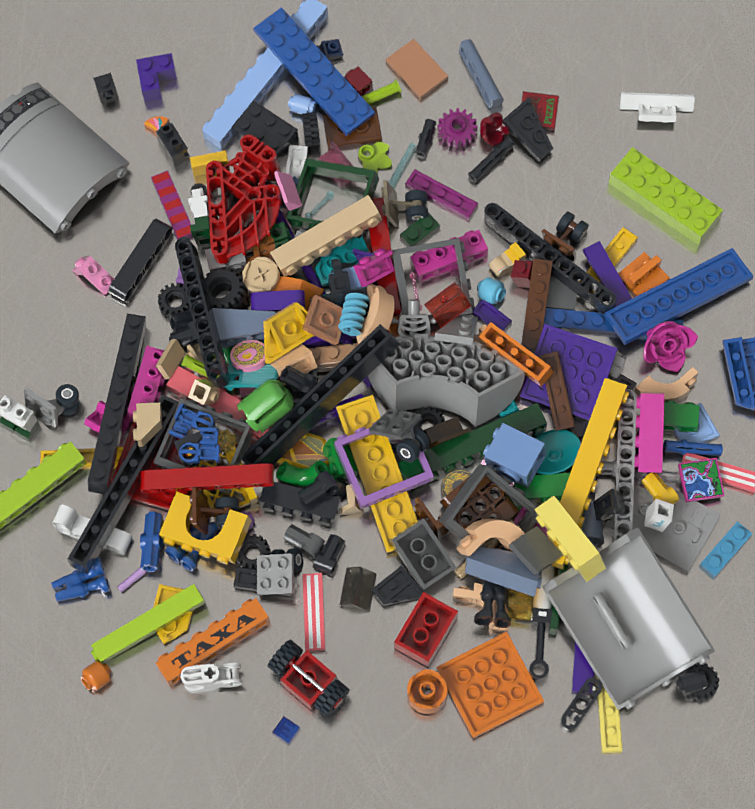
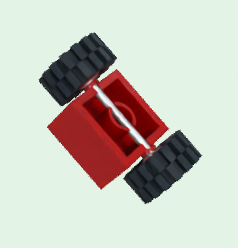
M289 639L272 656L267 667L279 677L283 676L280 679L281 685L311 711L315 707L324 716L329 717L342 704L350 689L338 680L337 675L308 650L302 655L303 649Z

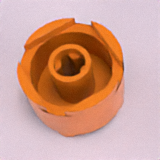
M425 669L410 678L407 685V697L410 706L423 714L436 713L444 706L447 700V684L438 672ZM426 689H430V693L428 695H424V691H426Z

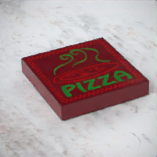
M523 91L521 103L529 97L534 111L538 114L542 128L548 131H555L559 96Z

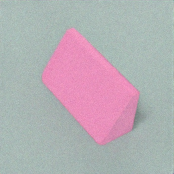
M276 171L274 175L288 210L291 211L301 207L302 203L292 176Z

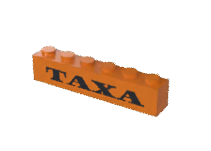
M257 598L253 600L248 599L238 610L229 611L221 621L216 620L212 622L207 630L195 633L191 640L186 643L181 642L171 653L162 654L155 663L169 686L181 680V672L185 667L204 665L270 622L269 616Z

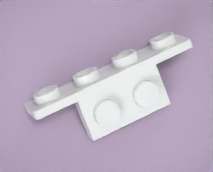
M622 92L620 109L638 110L639 121L676 122V111L693 112L695 95Z

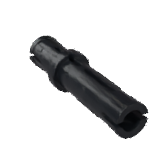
M507 136L497 147L494 146L491 149L492 152L469 172L468 176L474 182H477L499 159L502 160L504 158V154L515 145L514 141Z

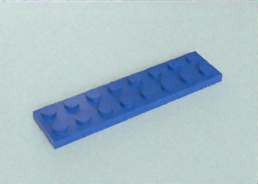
M282 7L253 28L256 35L346 136L375 115V111Z
M731 248L605 312V318L624 345L644 336L658 324L673 321L753 280V274L735 250Z

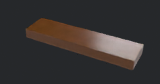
M557 351L540 355L539 358L551 366L553 374L545 382L555 430L559 431L575 427L559 353Z

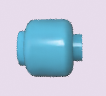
M486 277L477 285L479 298L490 304H497L505 297L506 289L504 284L497 279Z

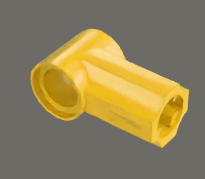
M651 472L641 481L652 495L653 501L658 499L673 505L679 501L675 490L667 487L657 473Z

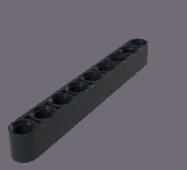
M489 203L485 206L484 221L489 227L511 244L516 242L532 260H547L546 257H552V260H547L552 261L551 274L600 313L605 315V312L615 308L616 296L609 289L496 203ZM518 235H523V236H525V237L519 238V237H517V236H518ZM532 246H537V247H539V248L533 249V248H531V247H532ZM575 279H580V280H582V281H581V282H576V281H574V280H575ZM594 290L596 293H590L589 291ZM608 301L611 304L606 305L603 302Z
M181 237L175 243V250L206 375L217 388H224L228 385L230 377L198 251L187 237Z

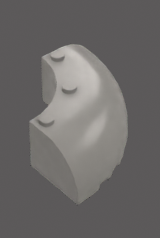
M414 334L413 337L409 338L396 337V340L401 345L368 375L375 392L389 409L406 411L431 406V408L435 407L454 412L466 418L477 427L498 415L515 399L523 385L525 372L509 360L498 355V352L494 349L491 351L483 348L482 344L473 341V345L437 341L434 340V336H428V334Z

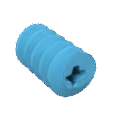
M349 293L345 296L342 315L338 324L340 331L350 336H359L361 334L359 330L363 328L361 323L364 322L365 318L362 316L366 315L364 309L368 307L367 303H365L369 302L368 296L361 293Z

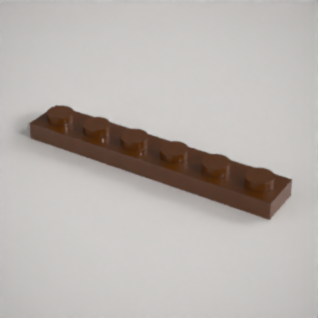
M533 259L521 343L522 346L535 354L543 330L552 261Z

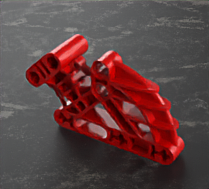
M245 135L240 139L242 152H238L235 158L228 161L229 163L222 166L219 161H211L206 166L210 243L212 254L218 264H226L230 261L231 257L243 253V256L246 255V251L255 245L260 247V241L266 235L271 236V228L277 219L280 206L283 203L279 187L275 184L265 185L268 180L277 181L274 173L276 171L281 172L274 149L268 145L265 146L263 142L260 143V140L252 135ZM233 166L234 173H231L226 168ZM221 188L222 201L219 204H213V191ZM227 192L239 199L229 212ZM253 215L254 221L245 229V223Z

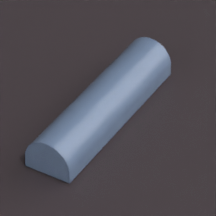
M471 39L461 41L459 53L488 108L491 110L500 106L504 99Z

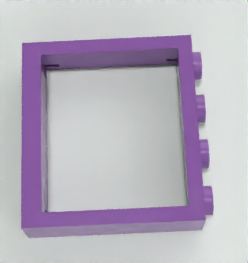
M362 427L355 430V434L350 436L347 434L339 436L337 441L334 442V447L360 509L433 481L434 476L424 452L420 451L418 459L424 473L363 496L343 446L373 434L369 432V428Z

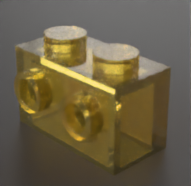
M509 589V593H513V596H509L508 608H512L511 619L531 621L533 596Z

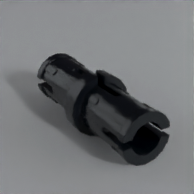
M425 119L422 133H419L418 136L419 142L415 150L416 155L426 156L429 144L433 140L432 134L437 124L436 121Z

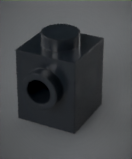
M111 73L93 78L101 103L119 98Z

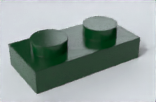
M429 212L428 217L420 218L400 234V238L408 247L419 245L440 229V224Z

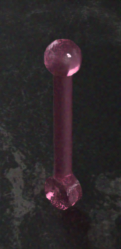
M411 272L409 277L412 279L415 299L419 300L415 279L417 274Z

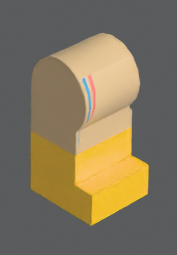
M515 242L510 245L508 250L494 258L488 266L500 278L512 271L515 260L525 261L526 254Z

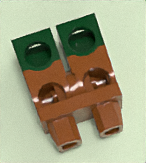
M284 222L273 225L271 236L266 235L260 241V247L255 245L246 251V253L252 251L254 253L253 256L246 258V263L251 262L257 257H267L276 263L270 252L292 240L289 227Z

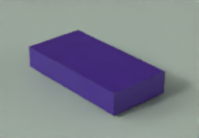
M481 300L471 313L474 317H478V320L486 324V326L492 322L504 332L512 324L511 319L484 300Z

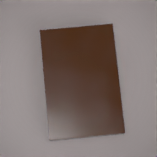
M371 107L375 111V115L348 136L341 131L327 114L322 115L328 150L382 142L377 107Z

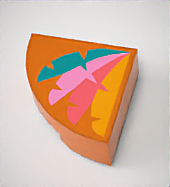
M156 116L145 121L144 127L156 133L161 126L170 121L166 117Z

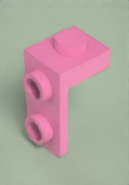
M81 256L74 263L75 267L72 271L76 275H83L103 295L107 294L114 278L91 256Z

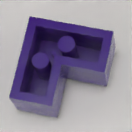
M172 53L136 59L144 102L161 99L162 94L159 82L177 79Z

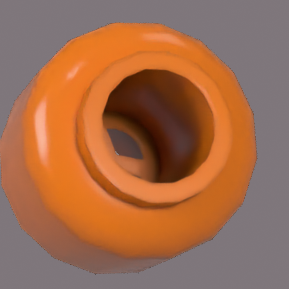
M95 661L83 669L81 681L88 690L98 691L110 682L111 669L106 663L102 664L99 661Z

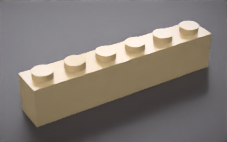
M367 195L270 253L283 276L293 275L299 268L310 265L316 258L327 255L330 250L344 245L350 238L361 235L369 227H375L382 218L371 198Z

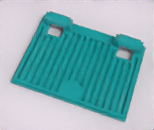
M230 358L228 366L230 381L225 388L229 391L234 388H257L268 379L278 380V372L273 366L266 364V362L262 368L256 371L243 372L241 369L237 370L234 368Z

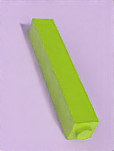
M192 584L91 644L93 648L91 654L96 661L99 660L104 664L206 602L197 586Z

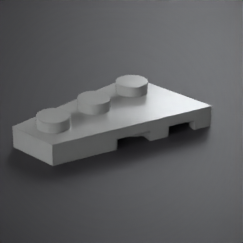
M471 314L458 315L435 333L434 340L473 345L478 317H474Z

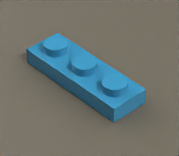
M737 521L699 566L715 578L753 533Z

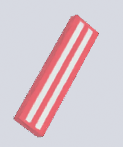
M686 453L683 456L682 463L710 458ZM717 461L722 484L755 493L754 471Z
M322 573L302 574L305 651L322 652L325 651Z

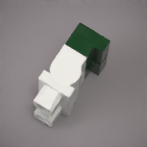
M203 188L192 190V198H188L195 219V224L190 225V230L197 246L209 245L211 243L208 197L204 195Z
M4 395L0 401V425L13 432L15 431L16 434L30 441L40 426L34 416V411Z

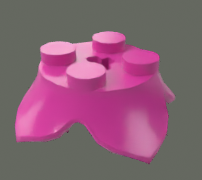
M674 321L660 323L647 332L643 357L648 363H655L657 361L663 368L679 372L685 363V350L692 348L696 344L698 335L691 328L676 324Z

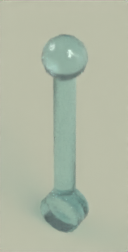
M328 191L326 197L310 213L305 214V218L311 219L312 215L328 199L334 197L333 192Z

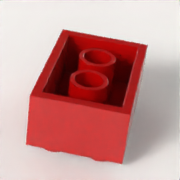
M423 592L395 639L394 648L429 667L455 623L458 611Z

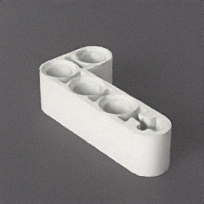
M60 505L52 523L59 532L79 539L90 519L78 515L71 507ZM114 528L103 548L125 555L133 536L125 531Z

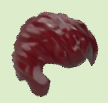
M495 112L483 118L480 123L481 137L491 145L501 143L504 135L509 134V129L502 125L503 116L500 112Z

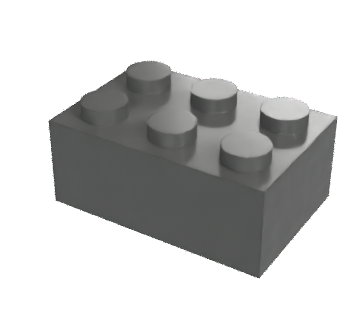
M424 518L389 540L422 590L456 569L453 561Z

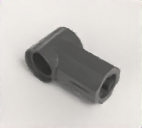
M293 524L287 528L283 537L284 540L300 548L304 554L314 559L325 543V540L314 533L309 534Z

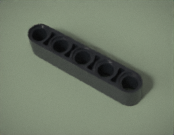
M157 218L151 222L111 283L108 290L109 294L124 302L128 301L169 239L173 230L172 226Z

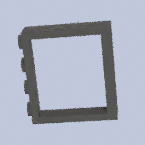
M459 238L392 250V260L402 314H408V294L400 254L454 245L465 308L430 314L428 317L430 320L432 318L441 319L472 313L475 305L473 297L470 298L469 296L471 282L470 279H466L465 272L468 271L467 261L463 260L462 253L465 252L463 241L460 242Z
M180 399L174 416L180 404H184L185 408L190 411L208 413L215 421L244 432L230 463V466L240 465L254 432V429L250 427L245 419L240 418L236 420L233 419V415L227 412L220 414L215 412L216 409L208 405L201 407L194 400L188 399L185 401ZM174 416L153 462L162 469L188 468L167 460L176 440V437L168 433L169 430L172 431L176 422ZM217 489L225 493L229 491V489Z
M479 464L438 521L461 540L469 536L470 534L453 519L484 476L527 510V513L517 525L524 533L530 531L537 522L535 519L537 517L535 509L539 505L534 500L525 498V493L517 487L514 489L510 485L511 481L497 475L495 468L489 464L487 466ZM483 543L479 546V547L488 548V547H486ZM502 546V548L500 549V550L508 551V550L505 549L504 546Z

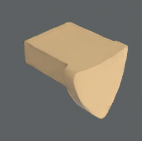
M347 485L348 504L339 509L340 515L363 512V509L359 507L351 485Z

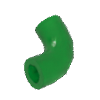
M284 461L277 469L276 478L292 486L307 487L315 482V478L321 472H330V470L323 461H316L306 468H299Z

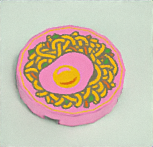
M246 340L238 343L230 353L231 363L237 370L241 369L243 372H252L262 368L265 365L264 343L258 340Z

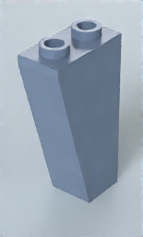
M212 308L222 349L234 347L246 340L263 341V321L276 314V312Z
M478 547L466 558L465 573L530 596H535L536 589L541 588L542 577L538 576H541L542 571L534 575L514 552Z

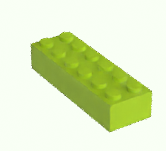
M633 147L610 173L609 184L698 246L721 219L723 209Z

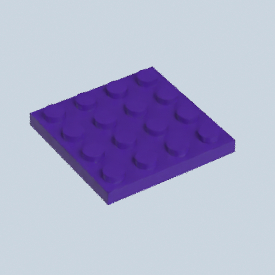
M544 324L535 355L539 357L540 355L558 351L572 415L590 420L604 379L609 377L618 348ZM526 377L520 397L550 407L546 385L544 384L540 387L530 378Z

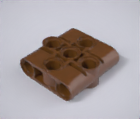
M484 476L472 492L473 494L464 503L466 506L456 515L457 523L466 530L472 523L490 517L503 521L511 520L521 510L503 490ZM469 477L440 501L445 509L448 508ZM497 490L500 497H491L490 491ZM477 502L485 505L483 511L476 509L475 504ZM468 515L471 521L463 523L460 516Z

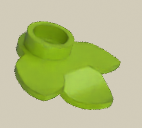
M376 142L372 146L363 145L358 150V158L363 162L364 169L375 170L377 173L378 169H388L392 166L391 159L385 154L389 150V145L386 143ZM370 153V156H364V154Z

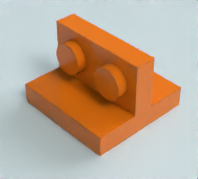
M646 252L642 253L618 273L625 287L635 297L670 280V277L660 268L662 260L657 255L651 259Z

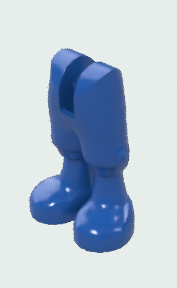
M212 522L208 525V534H203L192 526L190 533L195 539L210 540L214 538L219 527L216 526L215 522ZM168 546L165 549L166 554L176 563H181L186 570L193 572L196 569L198 551L192 550L188 555H185L187 551L183 550L181 546Z
M97 557L88 575L79 570H74L73 573L51 583L53 590L67 587V589L55 594L56 601H65L77 597L84 598L92 590H101L104 593L109 592L110 585L105 576L106 572L101 559ZM99 577L93 582L83 583L87 579Z

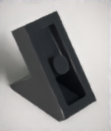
M610 489L593 502L596 520H604L612 514H626L623 495L615 489Z

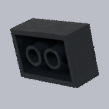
M254 100L231 127L233 137L240 141L245 135H252L259 139L260 143L263 142L265 146L268 145L274 149L278 162L288 153L289 145H294L299 139L297 128Z

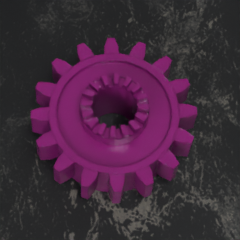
M459 108L456 109V112L449 109V114L444 112L443 118H439V124L437 125L438 136L442 137V142H447L449 147L455 146L456 148L459 146L465 147L467 143L471 144L472 138H476L478 128L476 125L477 120L472 119L473 114L467 115L466 109L460 112Z

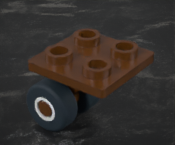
M569 211L562 216L556 226V230L563 234L560 238H557L545 229L541 232L543 239L551 246H557L566 257L569 258L571 255L575 258L577 255L575 249L565 242L570 236L572 241L578 243L588 230L589 224L583 220L577 224L574 222L575 215Z
M192 487V494H190V503L192 505L190 522L203 534H208L209 517H216V526L223 528L229 511H235L239 508V499L235 497H220L216 499V509L208 508V497L197 487Z

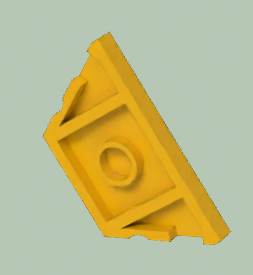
M293 302L263 321L266 364L272 363L314 336L302 330L308 312L299 303Z

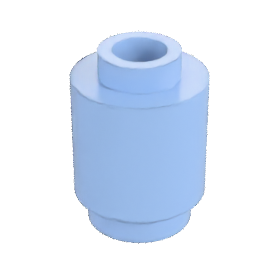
M295 94L294 97H290L288 107L294 113L315 112L316 101H313L312 98Z

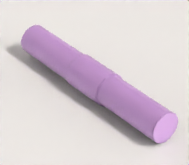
M138 568L119 584L117 588L122 593L145 575L147 571Z

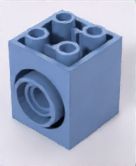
M502 423L501 427H497L492 436L494 440L491 445L488 444L483 452L486 466L489 464L497 470L496 473L500 477L504 476L512 483H519L528 488L546 456L545 443Z

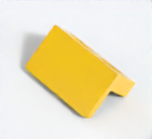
M226 150L190 157L193 176L206 175V166L211 161H219L222 166L228 163Z

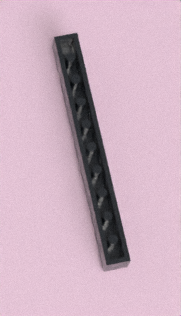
M129 313L126 316L87 481L88 492L105 494L111 483L146 331V316Z
M381 324L377 326L296 403L290 412L244 453L242 461L246 465H274L401 344Z
M162 394L158 401L162 408V428L143 447H139L137 440L133 444L67 558L71 567L88 575L141 483V471L148 470L157 455L179 404L178 401Z

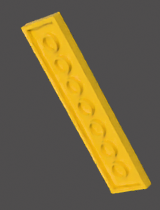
M373 395L336 407L344 433L348 436L355 434L354 431L359 428H370L380 418ZM373 434L349 444L366 495L403 481L388 437ZM407 491L370 506L386 553L395 551L389 540L417 522Z

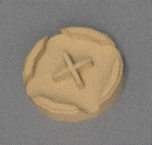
M257 257L246 264L242 273V279L245 286L251 292L272 291L280 280V271L272 259Z

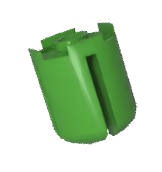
M268 379L241 400L237 407L239 411L241 409L244 411L247 417L245 421L256 432L261 430L263 434L290 412L294 403L290 391L283 387L280 381Z

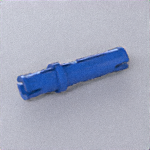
M684 439L681 441L664 440L663 451L677 452L681 455L690 453L721 456L723 446L722 444L687 442Z

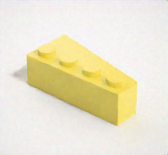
M555 496L535 509L537 514L535 519L539 525L547 528V535L553 542L556 541L559 546L557 547L564 556L567 555L571 566L575 571L578 570L586 582L606 569L600 553Z

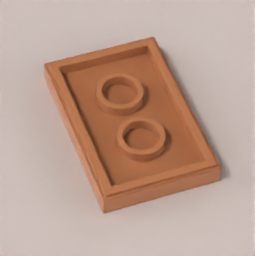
M414 39L386 59V63L420 100L448 79V75Z

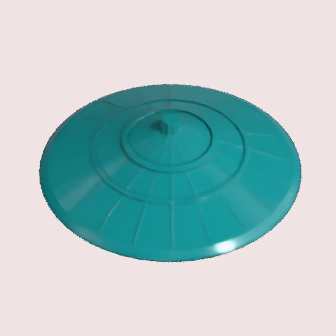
M554 429L535 437L537 440L545 443L546 456L536 473L544 475L557 474L574 464L581 445L579 438L574 433L567 430L556 431Z

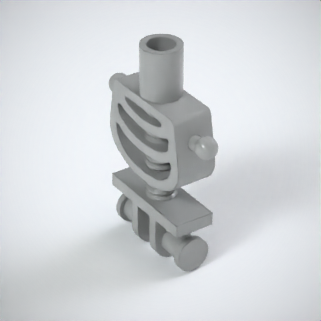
M411 299L408 300V314H400L399 319L392 318L391 323L397 324V331L400 336L409 338L424 329L425 331L422 334L429 335L430 324H435L437 319L432 318L429 320L426 313H420V300ZM402 322L409 323L410 326H406ZM401 328L410 331V335L403 333Z

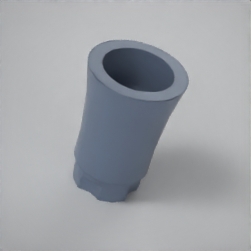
M591 502L588 511L584 510L582 517H585V520L580 529L596 547L604 544L602 520H596L594 504Z

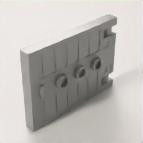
M637 469L634 474L632 530L637 527L639 528L657 558L688 574L721 514L697 501L685 503L684 494L675 490L679 501L674 504L672 522L663 532L645 527L646 510L653 503V497L646 488L640 487L641 481L648 474L638 472ZM625 490L623 496H628L630 493ZM625 509V510H626V514H621V515H627V514L629 513V511H628L627 509ZM612 514V520H607L604 528L614 533L615 514ZM624 527L618 529V532L620 534H626L629 532Z

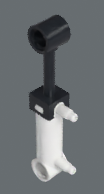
M551 565L542 571L541 576H538L542 577L541 588L536 589V594L533 596L532 612L522 611L516 613V618L532 620L531 626L537 627L536 659L529 667V674L535 683L544 682L549 673V665L544 661L545 627L550 628L553 604L542 586L554 579L555 567ZM536 667H540L544 670V673L536 675L533 670Z

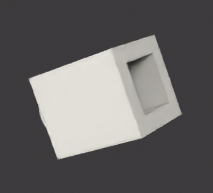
M655 499L646 510L644 526L663 532L672 522L674 505Z

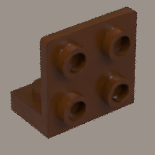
M419 496L415 498V515L419 520L425 519L438 540L451 532L438 520H435ZM457 515L453 519L455 522H457Z

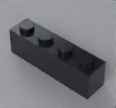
M274 482L273 486L263 487L259 499L260 507H263V510L268 512L279 511L281 514L292 517V515L300 516L305 521L317 520L320 524L326 526L336 524L341 505L340 497L324 496L307 507L298 494L302 488Z

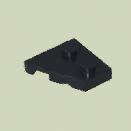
M402 565L371 589V592L383 606L419 599L424 592Z

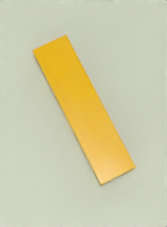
M624 227L621 228L605 248L614 267L618 265L638 240L636 235ZM590 267L586 273L599 282L592 267Z

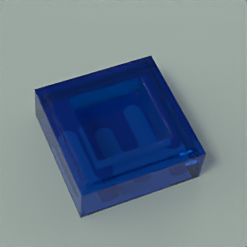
M283 716L272 733L289 745L300 730V727Z

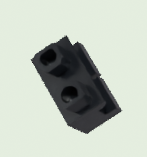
M167 123L156 131L157 139L174 167L190 159V155L187 152L188 147L172 123Z

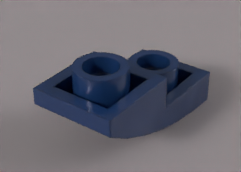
M339 39L322 41L320 45H316L329 61L344 55Z

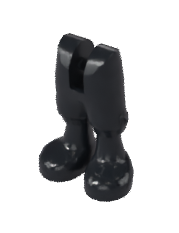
M483 580L480 597L484 604L481 611L475 614L474 623L485 626L492 622V603L495 600L496 613L494 625L498 628L509 627L511 625V618L505 610V604L509 599L507 587L498 584L493 585L492 582Z

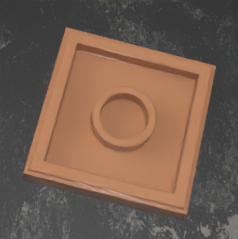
M314 295L302 330L333 345H337L342 333L338 328L343 308L318 295Z

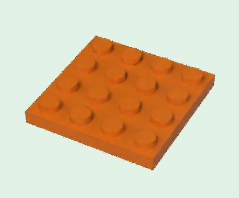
M508 632L436 667L438 673L445 680L447 690L473 739L544 703L543 697Z

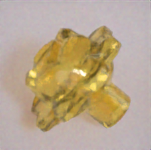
M228 429L220 430L218 445L225 453L233 451L234 446L237 444L235 434L231 433Z

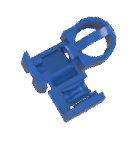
M180 404L174 416L176 420L174 427L168 433L181 439L186 437L189 430H192L191 425L193 429L198 431L199 422L214 428L215 420L208 413L201 411L195 413L186 409L184 404ZM203 417H208V418H210V419H211V423H210L209 421H206V420L202 419V418H203Z
M199 427L200 434L203 435L200 444L185 443L179 450L181 459L189 464L200 463V460H215L216 463H219L221 458L219 456L221 447L218 445L219 430L217 428ZM187 447H194L196 450H190V449H186V448H187ZM186 453L196 454L195 457L190 460H187L183 457V454Z

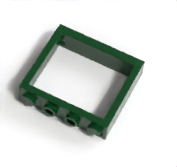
M306 158L296 187L302 206L291 211L289 210L286 218L295 229H311L323 222L300 217L313 174L367 183L363 198L369 195L371 200H373L379 177L375 170ZM359 235V236H357V237H352V238H350V239H353V238H361V235Z

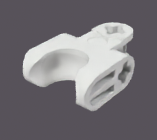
M226 663L218 666L213 664L185 667L181 672V680L186 690L190 693L214 691L221 687H237L243 684L242 680L239 679L238 670L241 669L240 663Z

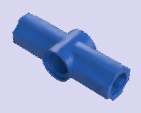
M149 512L145 514L144 533L140 536V547L142 550L140 568L147 572L158 570L160 550L163 549L164 540L159 535L163 524V515L161 513Z

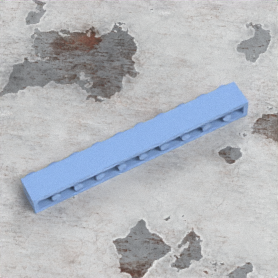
M304 0L300 4L299 10L296 14H292L291 18L311 38L327 18L328 8L317 0ZM268 47L264 54L259 55L256 64L247 70L245 78L236 84L233 93L227 95L221 108L218 107L215 110L213 118L207 121L202 128L204 139L221 150L233 136L232 125L253 100L257 103L262 100L286 69Z

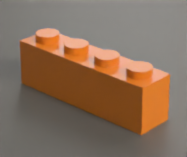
M492 322L480 334L479 338L484 345L491 350L494 349L498 352V355L519 367L528 378L540 387L553 374L551 366Z

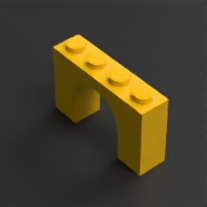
M176 492L159 533L164 540L163 542L170 546L180 545L183 550L192 552V550L198 551L199 555L210 558V556L216 557L217 561L223 564H228V562L235 564L252 522L249 516L230 510L223 528L217 536L210 540H198L193 538L190 533V513H192L190 496Z

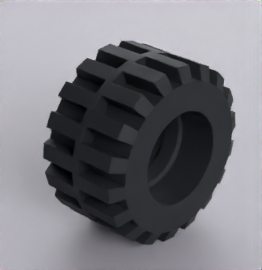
M220 268L218 271L214 269L211 274L208 272L206 274L207 277L204 279L212 308L244 310L243 306L246 307L248 304L249 292L241 275L237 271L233 272L230 268L227 270ZM231 289L227 296L216 298L219 292Z

